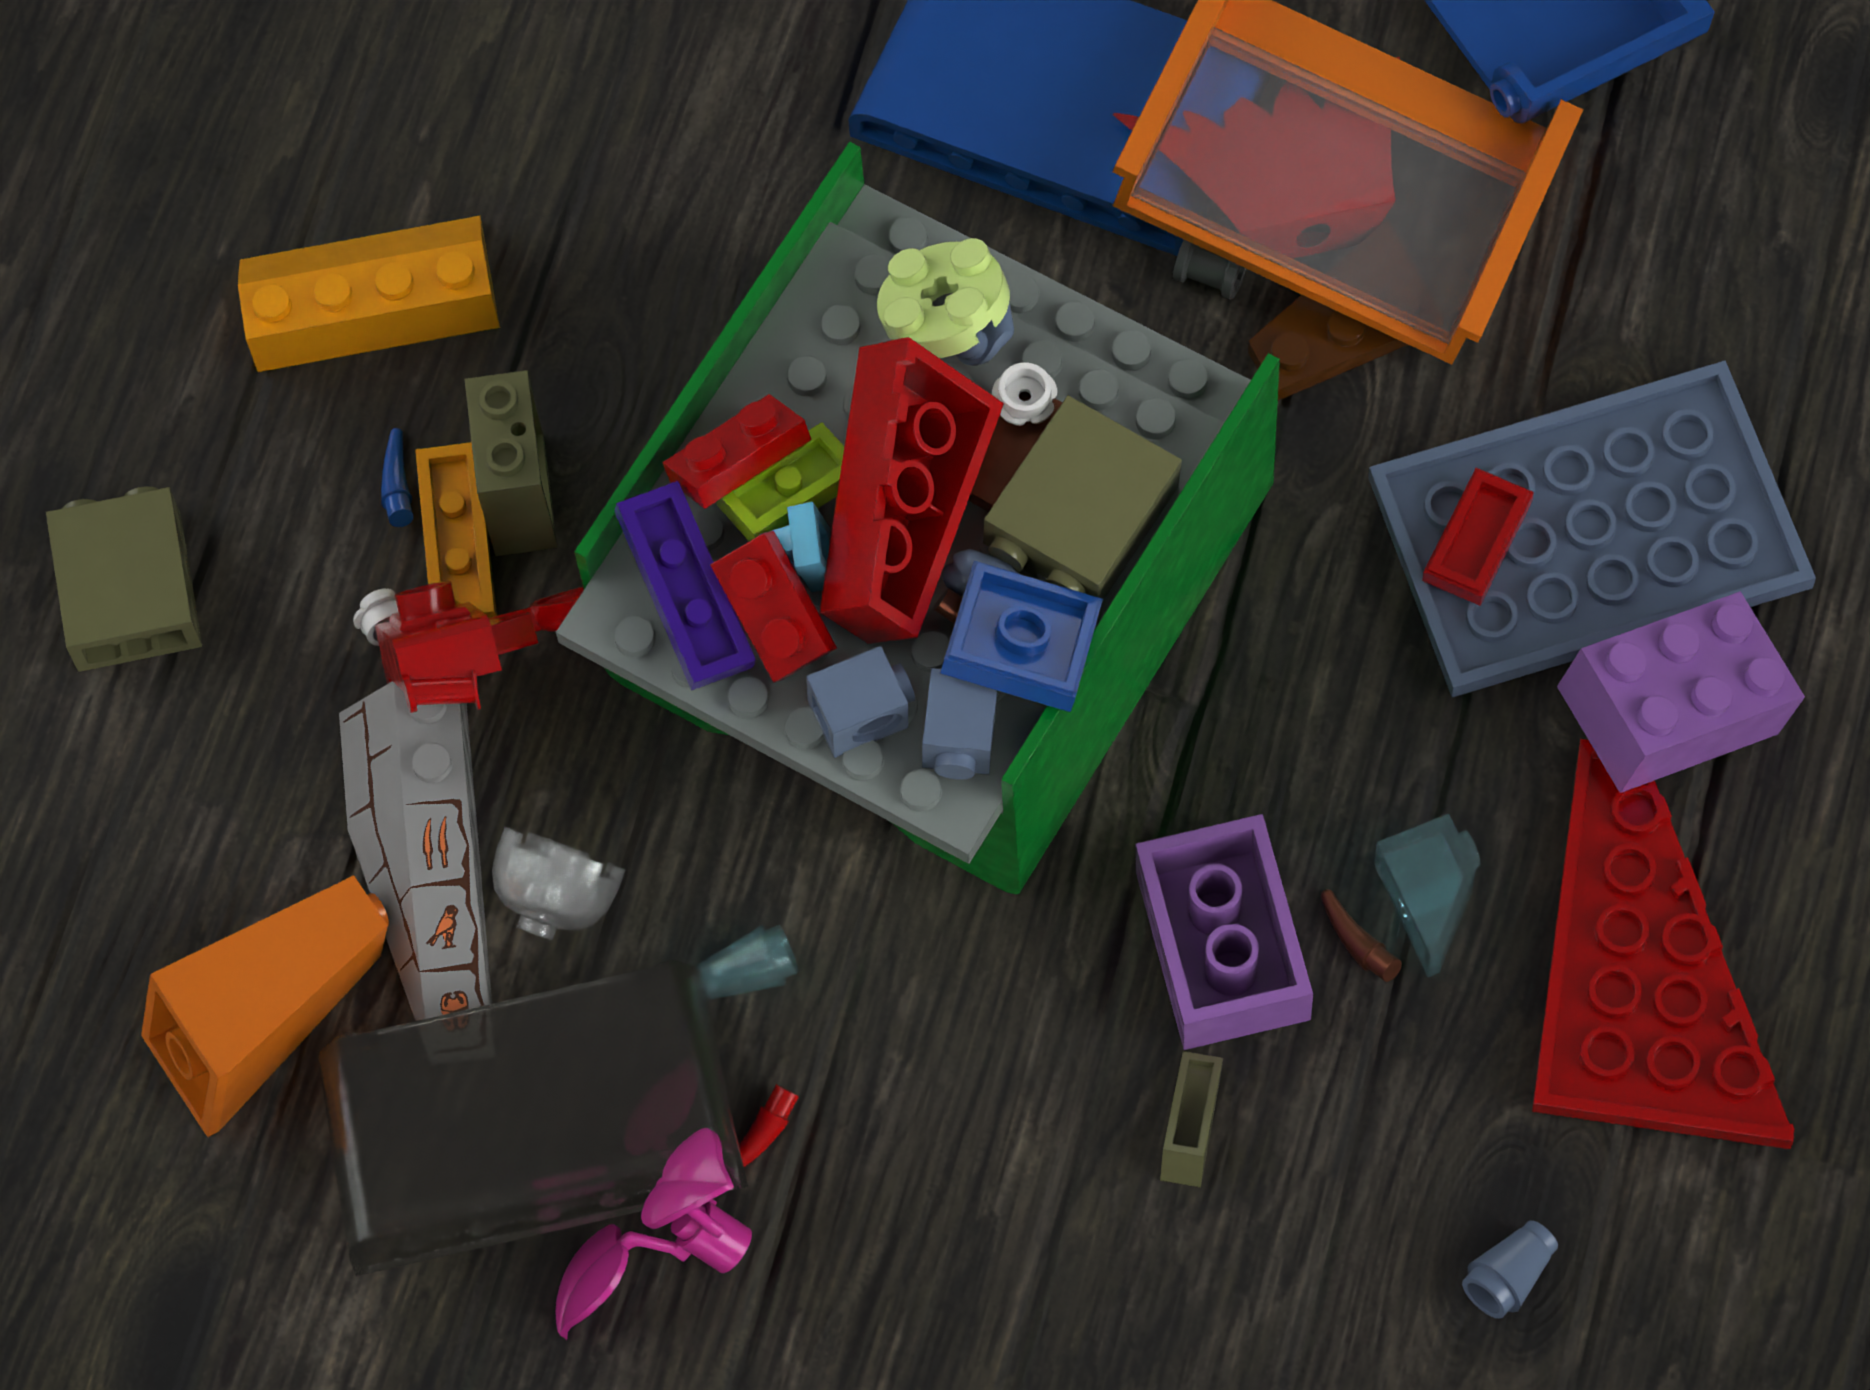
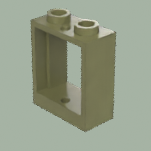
M528 370L464 379L477 494L495 556L558 548L545 438Z

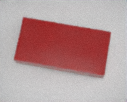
M1475 468L1423 571L1422 581L1481 606L1531 506L1534 492Z

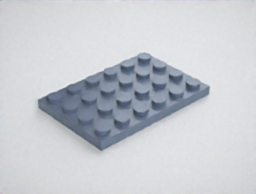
M1726 360L1369 467L1368 479L1452 698L1571 662L1583 647L1740 591L1749 606L1752 607L1812 589L1815 583V574ZM1475 468L1534 492L1531 506L1481 606L1422 581L1423 571Z

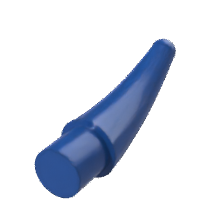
M393 428L390 432L383 464L381 504L387 511L389 523L394 527H404L413 520L412 496L404 467L403 431L400 428Z

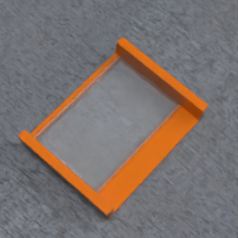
M1198 0L1114 166L1113 173L1124 178L1113 207L1452 365L1466 338L1477 343L1479 342L1584 109L1561 99L1546 128L1530 120L1520 124L1510 117L1502 116L1492 102L1273 0Z

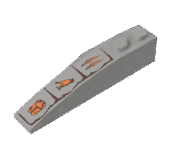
M392 681L339 713L348 832L369 892L379 898L388 915L389 926L385 937L432 1068L497 1060L467 703L417 705L418 711L410 713L404 692Z

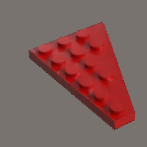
M1580 739L1532 1112L1791 1149L1795 1128L1793 1123L1789 1124L1774 1085L1775 1077L1768 1060L1763 1057L1758 1045V1034L1740 988L1736 989L1722 953V942L1716 927L1709 920L1705 910L1706 902L1689 858H1685L1671 823L1672 815L1665 797L1660 794L1655 780L1620 793L1589 740Z

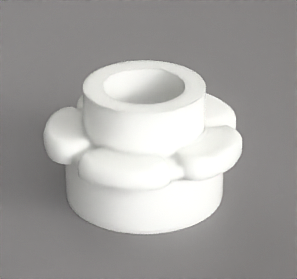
M1024 362L1014 364L1004 371L1001 377L995 381L992 395L1004 403L1000 416L1008 423L1016 426H1022L1029 421L1033 424H1039L1048 419L1054 411V403L1052 401L1057 397V387L1055 381L1043 368L1036 364ZM1021 392H1028L1031 398L1028 401H1022L1019 398V394Z
M379 589L365 596L360 603V609L353 618L355 627L357 629L361 628L368 642L373 645L379 646L375 626L390 622L391 615L398 613L394 596L395 592L391 589Z

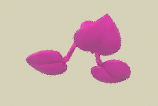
M690 1061L685 1062L674 1074L656 1086L644 1099L629 1123L625 1138V1150L628 1155L638 1160L645 1157L653 1149L654 1156L664 1166L662 1177L657 1181L656 1186L644 1203L641 1214L642 1223L650 1229H657L672 1222L671 1232L677 1236V1240L674 1242L632 1231L622 1235L621 1229L615 1224H609L591 1236L570 1261L558 1290L555 1310L556 1326L560 1336L566 1340L568 1331L593 1313L617 1287L628 1262V1250L634 1247H645L672 1254L682 1262L693 1254L718 1272L726 1273L739 1263L750 1245L752 1238L751 1229L717 1207V1202L714 1200L717 1196L734 1188L724 1165L719 1136L709 1128H702L684 1140L671 1155L668 1151V1138L678 1133L686 1124L696 1100L698 1089L697 1069L695 1064Z

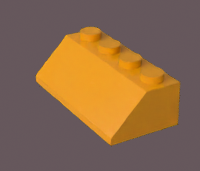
M480 216L240 259L238 291L245 338L258 372L500 328Z

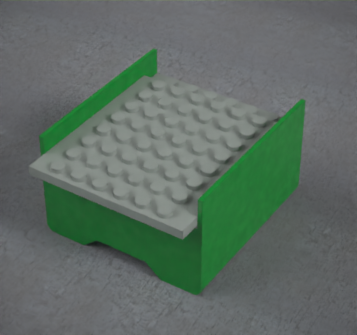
M849 141L574 551L584 591L556 631L558 643L604 667L605 671L624 687L707 732L730 735L890 821L910 840L922 848L1010 894H1019L1274 483L1280 359L1268 353L1252 380L988 247L990 254L1000 264L1009 285L1010 306L1014 324L1013 336L985 364L977 366L962 363L956 355L940 359L991 395L995 381L1010 366L1024 362L1036 364L1043 368L1055 381L1057 400L1063 402L1067 395L1182 459L1178 488L1101 604L1071 712L998 691L989 775L975 773L969 779H950L938 775L934 769L922 768V742L931 668H942L954 626L952 622L933 610L941 595L948 589L942 579V573L918 637L867 644L821 614L820 605L823 590L811 592L801 576H799L837 649L786 679L773 683L739 620L756 659L754 667L691 691L614 512L616 503L670 484L662 462L684 449L693 439L706 435L737 415L746 405L756 402L768 394L805 419L808 430L823 422L845 446L859 347L891 341L877 312V298L880 288L885 279L890 275L888 272L889 261L894 255L905 249L921 250L939 243L961 242L970 239V237L865 185L861 148ZM953 293L938 297L933 301L934 306L943 305L946 296ZM684 494L713 562L749 542L716 505V502L704 509ZM837 497L818 508L830 527V533L832 532ZM970 501L967 502L944 567L953 562L954 554L967 549L990 555L988 552L989 546L983 544L984 519L989 512ZM1022 569V571L1018 572L1021 575H1025L1042 581H1046L1047 579L1038 573L1037 576H1035L1032 573L1026 571L1025 569ZM882 646L891 666L898 663L902 664L913 687L915 701L908 703V728L877 741L871 740L834 758L814 712L808 703L806 676Z

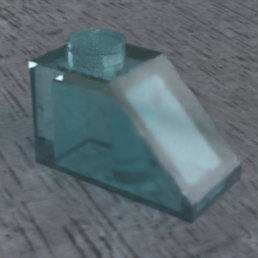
M1449 814L1378 841L1376 847L1375 867L1427 977L1438 974L1441 971L1473 891L1475 868L1481 865L1472 837L1466 830L1458 833Z

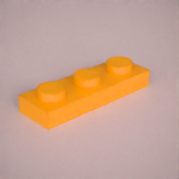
M472 442L415 449L428 584L451 581L455 600L461 604L470 602L484 612L488 618L497 616L489 534L477 494Z

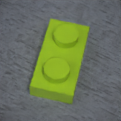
M823 422L808 430L812 440L716 501V505L748 541L758 537L759 534L788 526L787 507L813 501L818 509L837 497L844 445Z

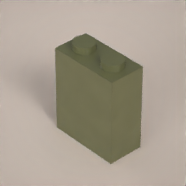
M1067 395L985 517L983 544L989 546L988 552L991 556L1011 565L1017 572L1025 569L1035 576L1038 573L1047 578L1045 582L1104 600L1178 488L1182 459Z
M138 487L128 491L122 497L102 501L79 499L67 503L62 509L46 512L65 643L78 672L202 647L181 513L170 487L161 489Z

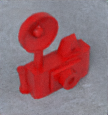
M451 581L431 583L401 591L394 595L398 613L391 615L390 622L375 626L387 684L393 681L404 692L410 713L418 711L417 705L475 703L477 710L481 709L477 690V676L501 671L498 655L537 644V631H557L584 591V588L578 587L559 592L532 602L529 608L489 618L470 602L461 604L455 600Z

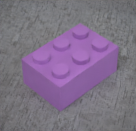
M1741 591L1581 648L1557 686L1620 793L1778 735L1805 698Z
M1263 814L1136 843V874L1183 1049L1187 1050L1311 1020L1313 991Z

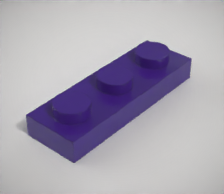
M679 481L616 503L614 512L691 691L753 668L756 661L735 610L710 566L714 562Z

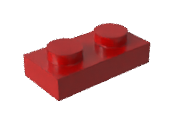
M768 394L762 399L746 405L737 415L706 435L693 439L684 449L662 463L670 483L679 481L683 493L706 509L812 439L805 419Z
M774 531L759 535L710 564L773 683L786 679L837 649Z

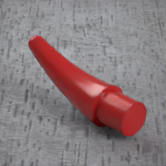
M778 1084L775 1085L765 1106L760 1107L752 1126L743 1140L724 1161L730 1177L754 1161L781 1134L790 1121L788 1117L799 1095Z

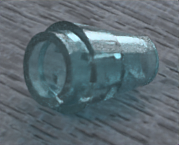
M760 925L709 957L708 960L697 964L701 982L710 1000L722 996L727 997L786 985L785 978L799 973L792 948L780 925L767 930L763 925Z

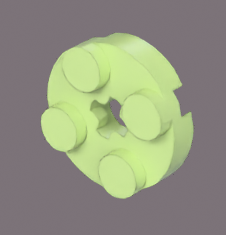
M970 238L961 242L939 243L921 250L909 248L900 251L889 261L888 272L890 275L883 282L877 298L878 316L887 336L891 340L909 337L938 358H945L960 354L978 344L979 340L976 333L984 329L991 320L994 327H997L1007 312L1010 290L1000 264L990 254L987 245L982 240ZM953 293L946 296L943 305L934 306L933 301L938 297Z

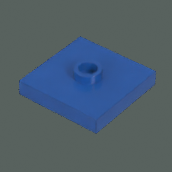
M974 561L940 673L1071 712L1103 599Z

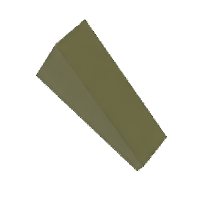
M1182 1052L1163 1147L1160 1181L1201 1188L1223 1058Z

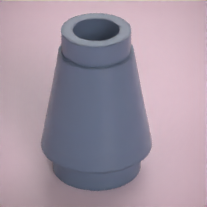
M1532 1220L1528 1221L1522 1228L1517 1229L1469 1263L1468 1275L1462 1282L1463 1289L1468 1298L1481 1311L1494 1318H1503L1507 1312L1519 1311L1551 1259V1255L1558 1249L1555 1237L1540 1223Z

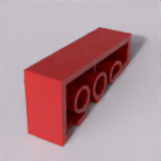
M909 337L859 347L820 605L821 614L867 644L918 637L1004 405L999 399Z

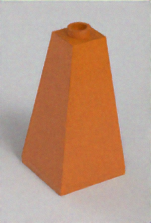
M354 875L150 974L141 1036L207 1137L219 1132L381 957L389 926L388 915L379 898L373 893L366 894Z

